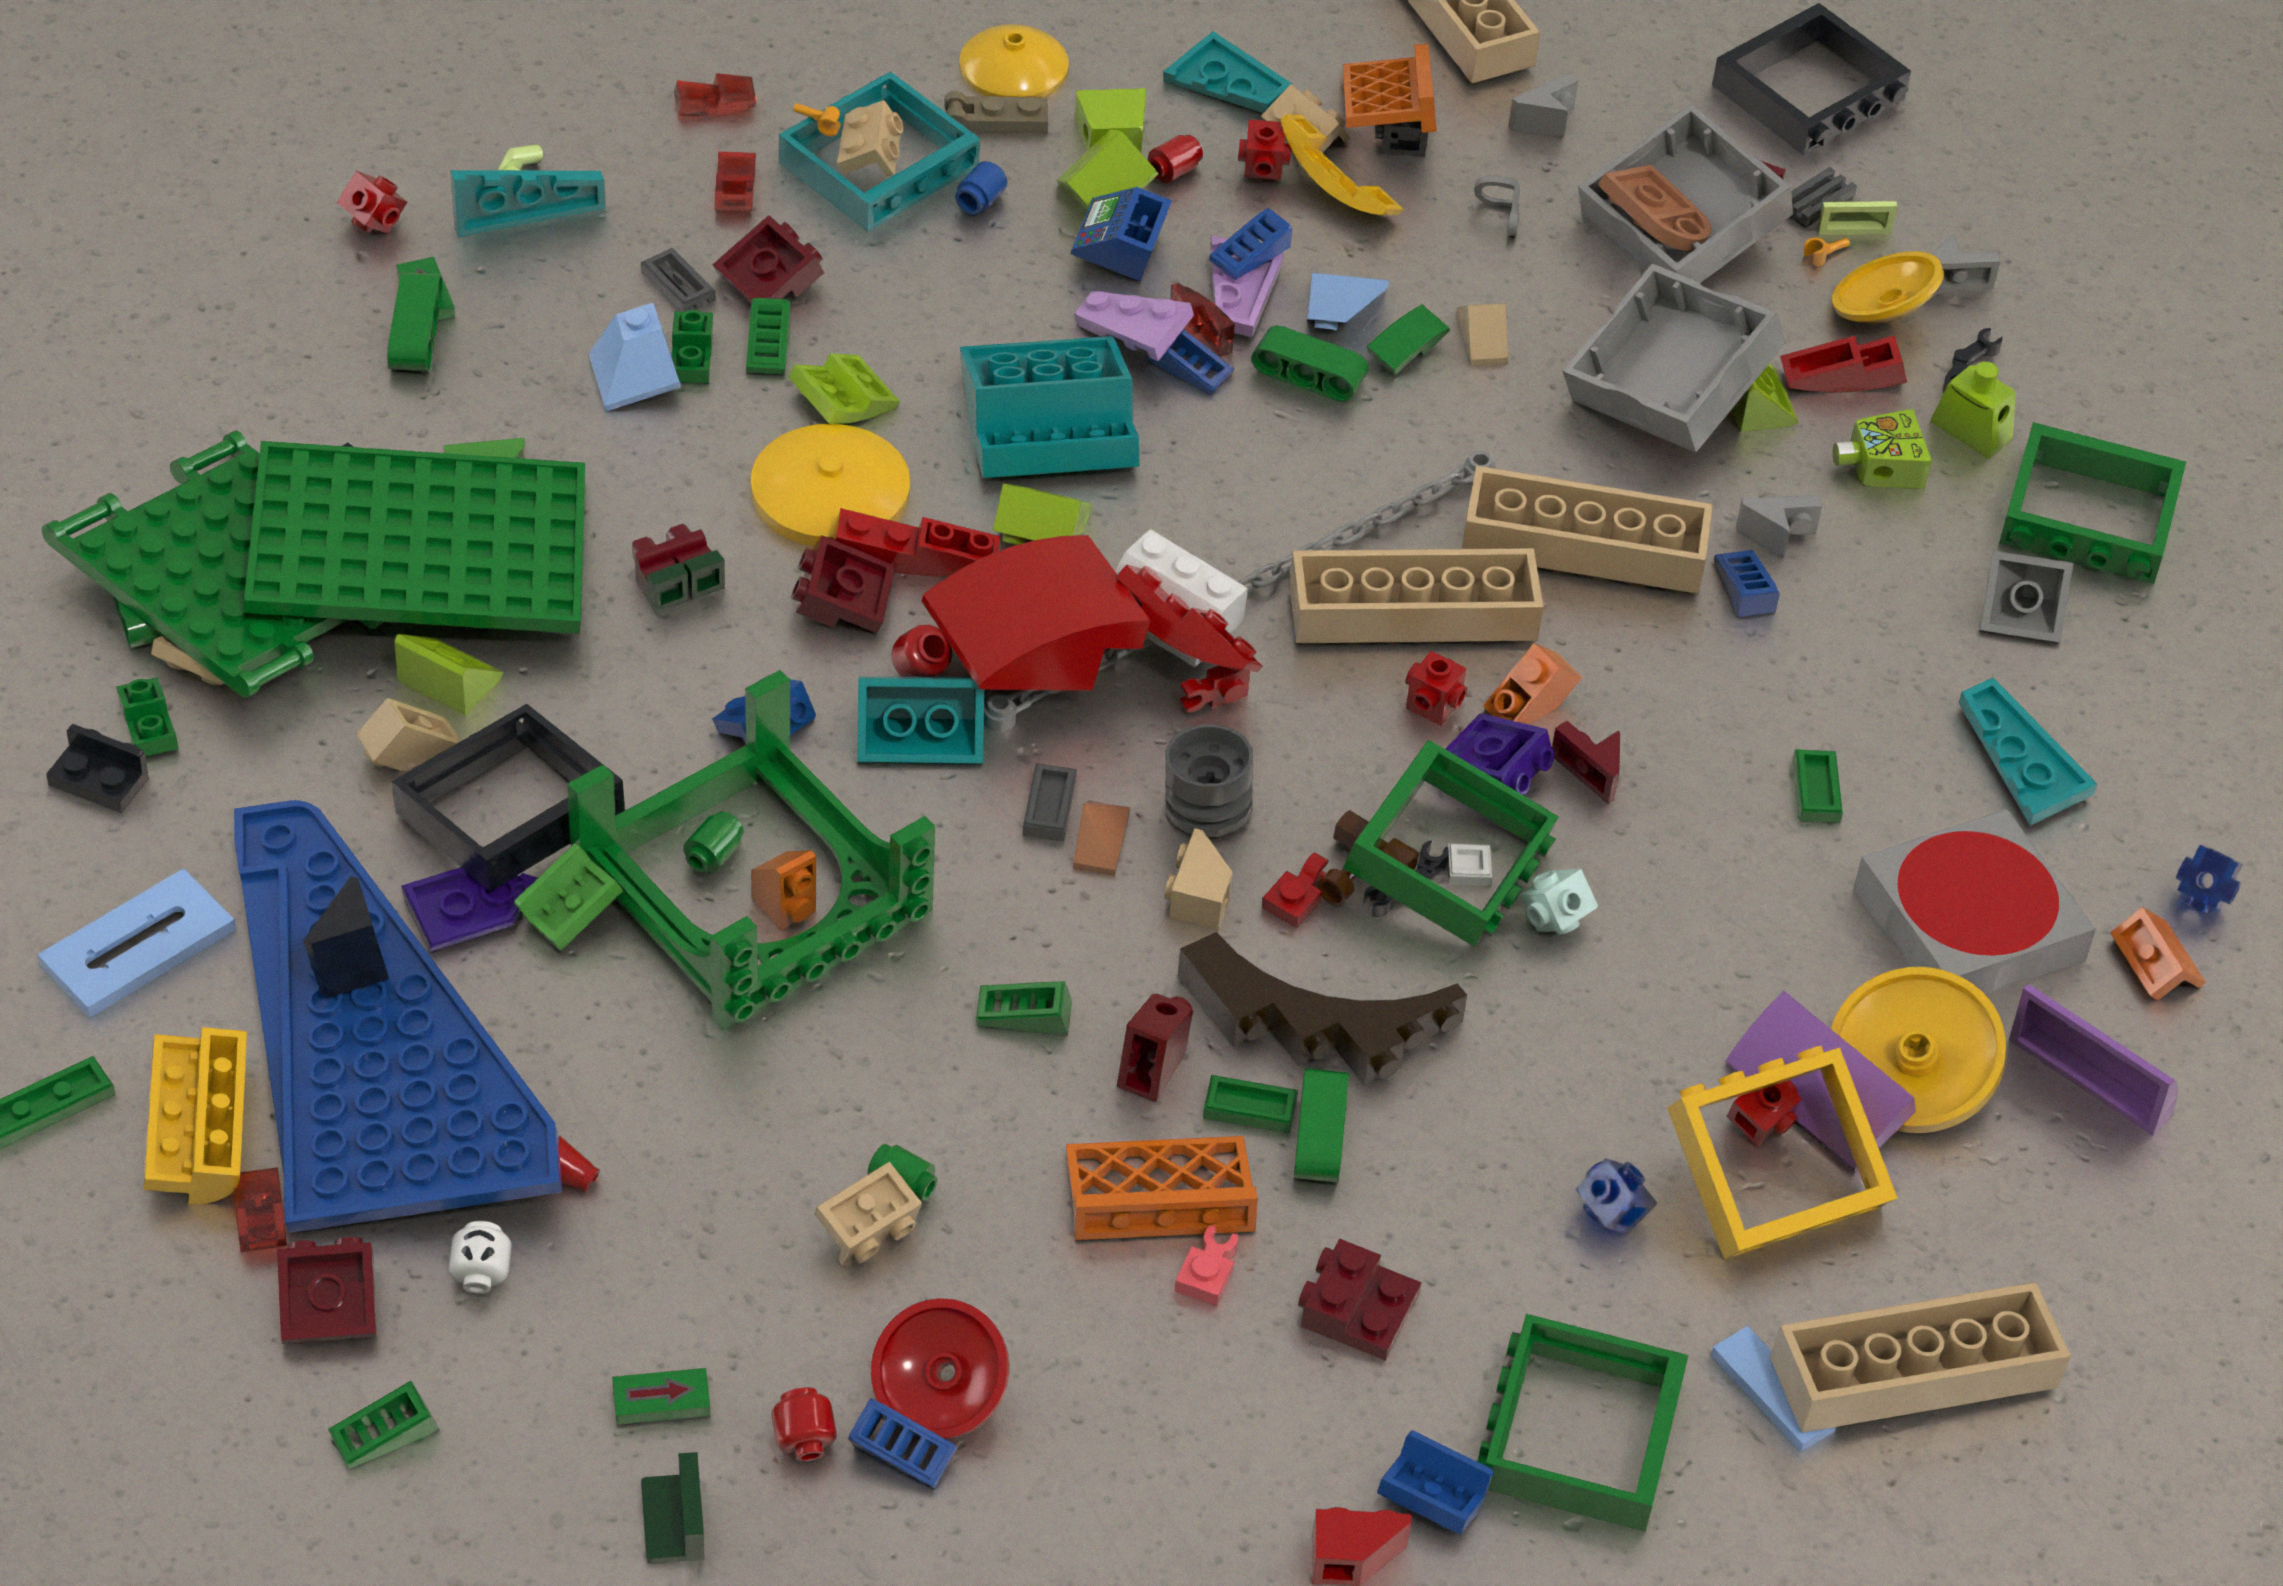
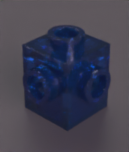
M2200 844L2193 859L2187 856L2182 862L2176 875V879L2181 881L2177 890L2187 895L2184 900L2185 903L2206 913L2210 906L2215 909H2221L2224 902L2231 905L2241 886V882L2236 880L2243 863L2206 845ZM2208 873L2213 877V884L2209 888L2204 884V878Z
M1605 1158L1587 1171L1586 1179L1576 1188V1191L1586 1202L1583 1205V1209L1591 1219L1598 1224H1603L1607 1229L1624 1234H1629L1658 1204L1643 1185L1645 1182L1644 1175L1638 1168L1627 1161L1623 1164Z

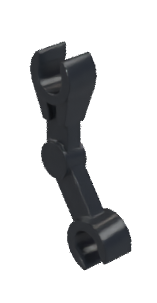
M1985 328L1978 333L1976 342L1964 349L1956 350L1952 360L1953 367L1945 376L1942 392H1945L1951 380L1964 371L1972 361L1982 355H1997L2000 351L2003 337L1998 338L1994 342H1989L1992 329Z
M1432 840L1422 845L1418 867L1415 870L1428 879H1431L1446 867L1449 853L1448 847H1445L1441 856H1430ZM1373 886L1368 887L1364 892L1363 904H1367L1372 900L1381 901L1373 904L1371 915L1373 917L1385 916L1390 911L1391 905L1398 902Z

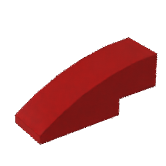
M1854 335L1780 356L1789 388L1817 392H1858L1907 383L1895 335L1861 345L1857 344Z

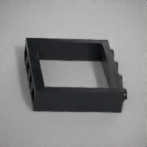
M1817 3L1717 57L1712 86L1802 155H1805L1819 146H1824L1828 141L1842 133H1848L1860 123L1873 119L1885 109L1899 104L1900 101L1905 99L1906 92H1908L1911 70L1822 4ZM1820 41L1873 82L1808 117L1754 75Z
M528 704L521 706L391 781L395 813L489 891L494 890L571 844L568 797L484 847L479 845L430 803L526 747L533 750L570 781L603 765ZM612 772L614 775L616 816L625 811L623 780Z

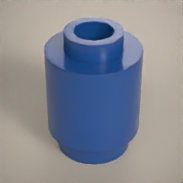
M988 161L980 162L959 183L955 194L958 206L964 212L971 215L985 212L1007 188L1008 182L1004 171L994 163Z

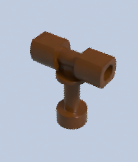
M1349 810L1337 822L1333 839L1347 846L1351 851L1354 842L1369 821ZM1393 838L1389 842L1383 840L1377 848L1413 870L1417 866L1420 852L1397 838ZM1343 868L1341 870L1330 869L1318 881L1317 888L1322 891L1321 897L1333 906H1342L1354 894L1355 886L1353 881L1357 877Z

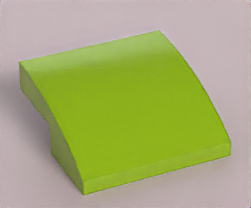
M830 353L824 366L794 364L788 376L829 424L853 423L874 418L897 408L900 400L859 355Z

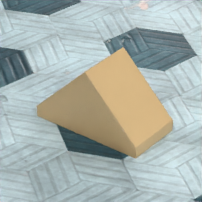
M1506 303L1457 307L1456 313L1469 364L1508 363Z

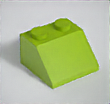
M1003 483L992 531L1003 533L1002 541L1017 545L1026 543L1027 539L1039 540L1058 536L1082 535L1092 512L1093 503L1019 485Z

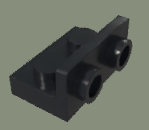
M71 724L66 730L69 746L46 773L48 785L123 813L149 779L145 752L131 743H123L104 736L94 729H86Z

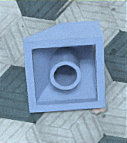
M1312 273L1307 320L1315 321L1314 328L1337 330L1338 323L1346 324L1388 289L1389 280Z
M654 303L616 314L589 352L606 412L681 387Z

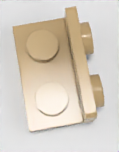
M888 1162L818 1205L814 1215L840 1247L841 1251L838 1260L844 1267L854 1260H857L859 1263L868 1260L880 1249V1244L893 1237L895 1240H899L910 1233L917 1225L915 1220L922 1203L893 1165Z

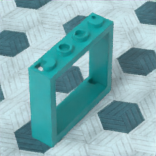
M891 71L830 105L836 107L840 112L838 121L841 123V127L835 136L822 134L817 127L818 121L810 117L779 134V163L867 232L970 173L980 161V138ZM884 100L892 112H896L903 121L940 149L868 191L862 192L813 153L842 136L845 114L850 113L855 108L866 107Z

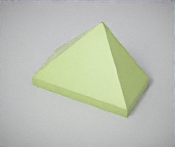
M1823 202L1817 228L1818 235L1891 234L1898 207L1897 202Z

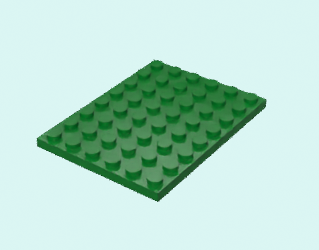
M261 441L244 594V613L580 634L585 463Z

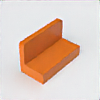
M2141 907L2110 932L2143 986L2154 999L2160 1000L2184 980L2198 988L2206 983L2169 924L2148 909Z

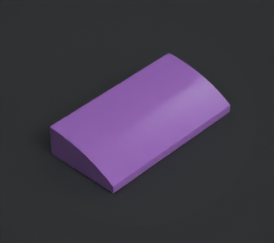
M2030 984L2023 988L2009 1041L2154 1136L2173 1115L2178 1095L2177 1082Z
M1783 991L1743 1035L1725 1060L1726 1065L1735 1072L1744 1071L1745 1077L1759 1073L1758 1066L1775 1059L1783 1058L1786 1065L1798 1061L1797 1054L1807 1049L1822 1046L1824 1052L1840 1047L1877 1146L1880 1148L1916 1112L1914 1097L1788 993ZM1820 1070L1791 1079L1790 1081L1798 1090V1095L1802 1098L1795 1112L1799 1117L1796 1123L1856 1172L1858 1168Z

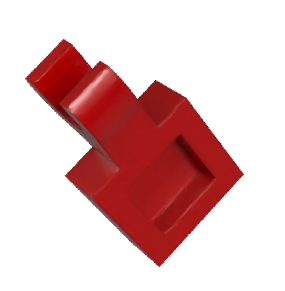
M1314 852L1308 857L1298 876L1286 871L1263 896L1262 909L1298 928L1321 902L1322 891L1317 888V883L1326 874L1322 870L1326 867L1329 860Z

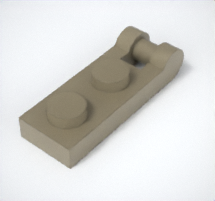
M950 91L944 97L946 113L971 132L1048 133L1047 98L965 96L960 91Z

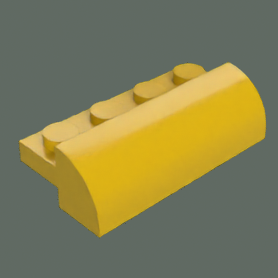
M202 1027L200 1038L154 1034L143 1190L188 1193V1204H207L227 1197L236 1189L240 1179L247 1031Z

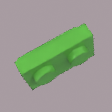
M574 844L515 900L514 904L528 923L561 951L623 890L617 881L590 860L578 844Z

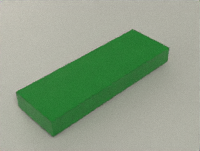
M91 1056L1 1098L0 1149L115 1096L114 1085L95 1057Z

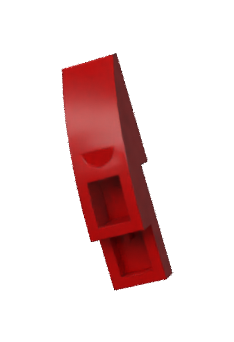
M840 508L834 534L835 541L894 564V573L932 577L950 576L967 565L998 552L1000 545V536L926 517H922L919 527L843 508Z
M1125 565L1116 576L1143 604L1141 608L1151 620L1148 631L1166 644L1186 655L1222 667L1258 672L1263 667L1253 657L1257 653L1253 646L1240 636L1235 639L1225 629L1229 624L1218 612L1211 608L1208 611L1193 607L1190 609L1177 595L1171 593L1169 596L1160 587L1163 582L1162 579L1149 567L1143 566V568Z

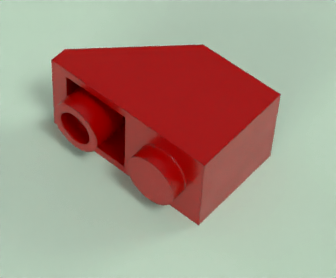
M1342 1507L1316 1509L1312 1532V1584L1362 1585L1407 1548L1411 1528V1514L1396 1513L1392 1510H1379L1376 1512L1350 1511Z

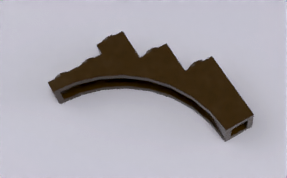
M1217 932L1180 948L1177 976L1233 1047L1248 1040H1256L1270 1030L1298 1066L1313 1059H1322L1332 1050L1336 1049L1364 1085L1379 1078H1388L1400 1069L1403 1050L1414 1049L1424 1040L1441 1032H1450L1463 1022L1467 994L1458 983L1429 994L1397 1000H1353L1325 996L1308 991L1269 975L1239 955Z

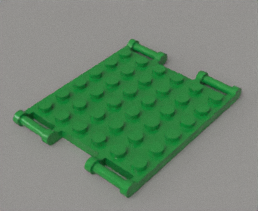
M235 430L226 434L223 437V441L189 458L180 457L170 463L171 474L181 485L129 511L121 506L119 499L114 494L107 493L97 499V504L60 522L53 520L43 525L41 531L44 540L50 547L244 698H248L259 691V686L295 667L303 668L314 661V654L306 642L347 620L244 613V594L260 453L247 444L241 432ZM229 455L233 457V459L201 475L197 472ZM104 518L107 520V522L73 539L70 537V535ZM359 620L371 629H375L385 623L383 621Z

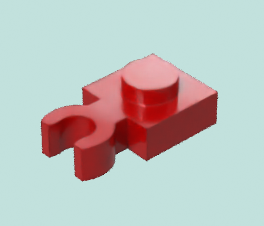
M1222 666L1210 668L1206 672V678L1201 680L1193 678L1181 683V689L1186 696L1179 698V702L1187 713L1201 709L1206 703L1211 708H1215L1226 703L1236 702L1248 696L1250 671Z

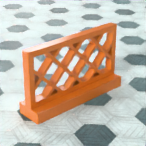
M1428 44L1414 45L1415 57L1343 64L1347 128L1421 121L1422 133L1437 132Z
M1244 1136L1066 1144V1161L1074 1212L1075 1240L1204 1234L1205 1230L1211 1225L1216 1227L1215 1234L1256 1232L1258 1197L1256 1186L1252 1185ZM1235 1152L1236 1158L1227 1165L1212 1157L1216 1153ZM1172 1155H1185L1191 1160L1183 1167H1180L1168 1160V1158ZM1127 1157H1140L1147 1162L1138 1169H1135L1123 1161ZM1077 1159H1096L1102 1164L1094 1171H1090L1080 1165ZM1200 1166H1204L1216 1173V1175L1206 1182L1192 1173ZM1156 1168H1159L1171 1175V1177L1161 1184L1148 1175ZM1111 1170H1114L1125 1176L1126 1179L1116 1186L1103 1177ZM1226 1180L1238 1186L1231 1188H1217ZM1181 1182L1193 1188L1189 1190H1173ZM1137 1184L1148 1190L1146 1192H1128ZM1093 1186L1104 1194L1084 1193Z

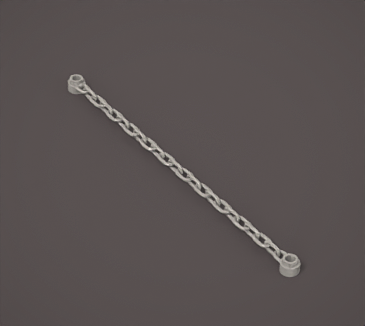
M1473 452L1465 460L1464 465L1454 469L1447 476L1436 482L1427 483L1413 490L1411 494L1399 499L1397 502H1390L1375 509L1370 515L1358 520L1356 523H1348L1316 543L1306 544L1296 550H1334L1338 546L1348 545L1378 526L1387 525L1401 518L1403 514L1415 509L1418 505H1427L1439 499L1444 493L1458 485L1469 484L1473 486L1476 466L1496 468L1495 462L1487 452ZM1450 480H1451V482H1452L1451 484H1449V485H1447V486H1445V487H1442V486H1441L1442 484H1444V483H1446V482H1448V481H1450ZM1432 488L1433 495L1422 500L1421 493ZM1410 500L1413 502L1412 504L1404 508L1402 506L1404 503ZM1392 508L1393 515L1383 520L1382 512ZM1372 520V524L1363 528V524ZM1352 529L1353 536L1343 540L1341 533ZM1332 540L1333 544L1325 548L1322 547V545ZM1292 553L1276 563L1267 564L1253 571L1251 575L1238 582L1242 585L1249 582L1252 583V585L1247 587V594L1258 587H1265L1276 582L1283 575L1291 571V565L1284 569L1281 566L1290 561L1292 562ZM1272 569L1273 576L1262 581L1260 574ZM1149 639L1144 641L1142 649L1154 644V642ZM1105 648L1104 654L1106 653L1107 661L1100 664L1099 671L1113 665L1118 659L1131 652L1142 649H1124L1117 653L1115 651L1117 649ZM1036 690L1017 691L1008 696L1004 694L993 695L984 705V725L994 732L1008 731L1016 723V713L1028 708L1032 703L1048 694L1058 693L1061 690H1043L1034 696L1030 693ZM1020 697L1022 704L1016 707L1012 700Z

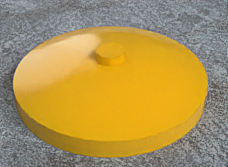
M816 424L789 431L770 442L760 452L751 471V499L761 520L782 537L811 547L815 546L821 535L834 540L836 521L840 508L898 522L905 513L910 498L909 469L899 451L877 434L849 425Z
M1906 967L1875 976L1863 983L1848 996L1838 1010L1831 1026V1030L1914 1097L1916 1112L1897 1130L1899 1132L1929 1133L1962 1123L1977 1113L1990 1100L1998 1088L2004 1073L2006 1038L2004 1027L1996 1008L1989 998L1974 984L1963 977L1945 970L1931 967Z

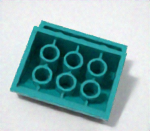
M1113 336L960 347L968 416L975 452L983 478L1140 467L1139 435L1133 424L1132 377Z

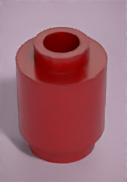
M1177 135L1152 149L1148 154V162L1158 172L1155 178L1163 183H1170L1195 169L1203 158L1202 147L1199 141L1192 135Z

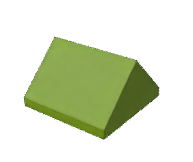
M1110 129L1056 181L1088 210L1092 198L1133 187L1143 189L1158 175V172L1122 131Z
M1770 363L1731 409L1740 432L1792 427L1799 422L1779 373Z
M397 634L394 641L398 682L465 716L501 680L504 673L437 638Z

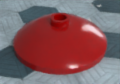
M947 1298L921 1301L897 1314L879 1336L871 1361V1383L876 1400L946 1440L961 1437L972 1432L992 1416L1006 1392L1010 1373L1007 1346L994 1322L972 1305ZM952 1365L955 1370L954 1377L949 1381H943L941 1378L942 1370L946 1366Z

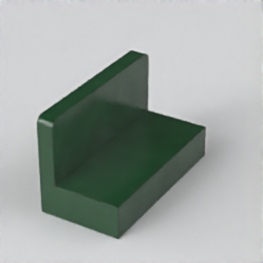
M698 1452L678 1453L679 1475L644 1477L641 1480L646 1561L649 1564L705 1560Z

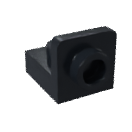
M1421 121L1375 125V139H1381V154L1425 157L1428 132L1422 133Z

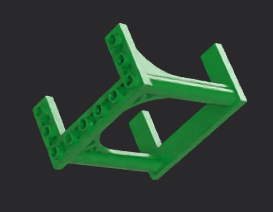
M781 670L745 688V746L615 816L614 775L604 764L567 783L571 846L578 844L592 862L617 881L623 890L616 897L617 901L712 1002V1020L722 1031L735 1023L746 1021L754 1012L772 1002L784 999L794 989L807 982L819 979L824 972L843 961L852 960L862 950L878 941L887 940L897 930L911 922L922 920L933 910L936 826L926 816H923L891 834L890 843L868 830L790 750V679ZM764 780L830 848L839 864L842 884L835 904L816 925L788 939L758 943L757 926L748 916L713 935L693 924L630 858L628 853ZM856 875H860L862 881L854 883L852 879ZM859 894H866L876 898L862 907L856 906L849 901V898Z

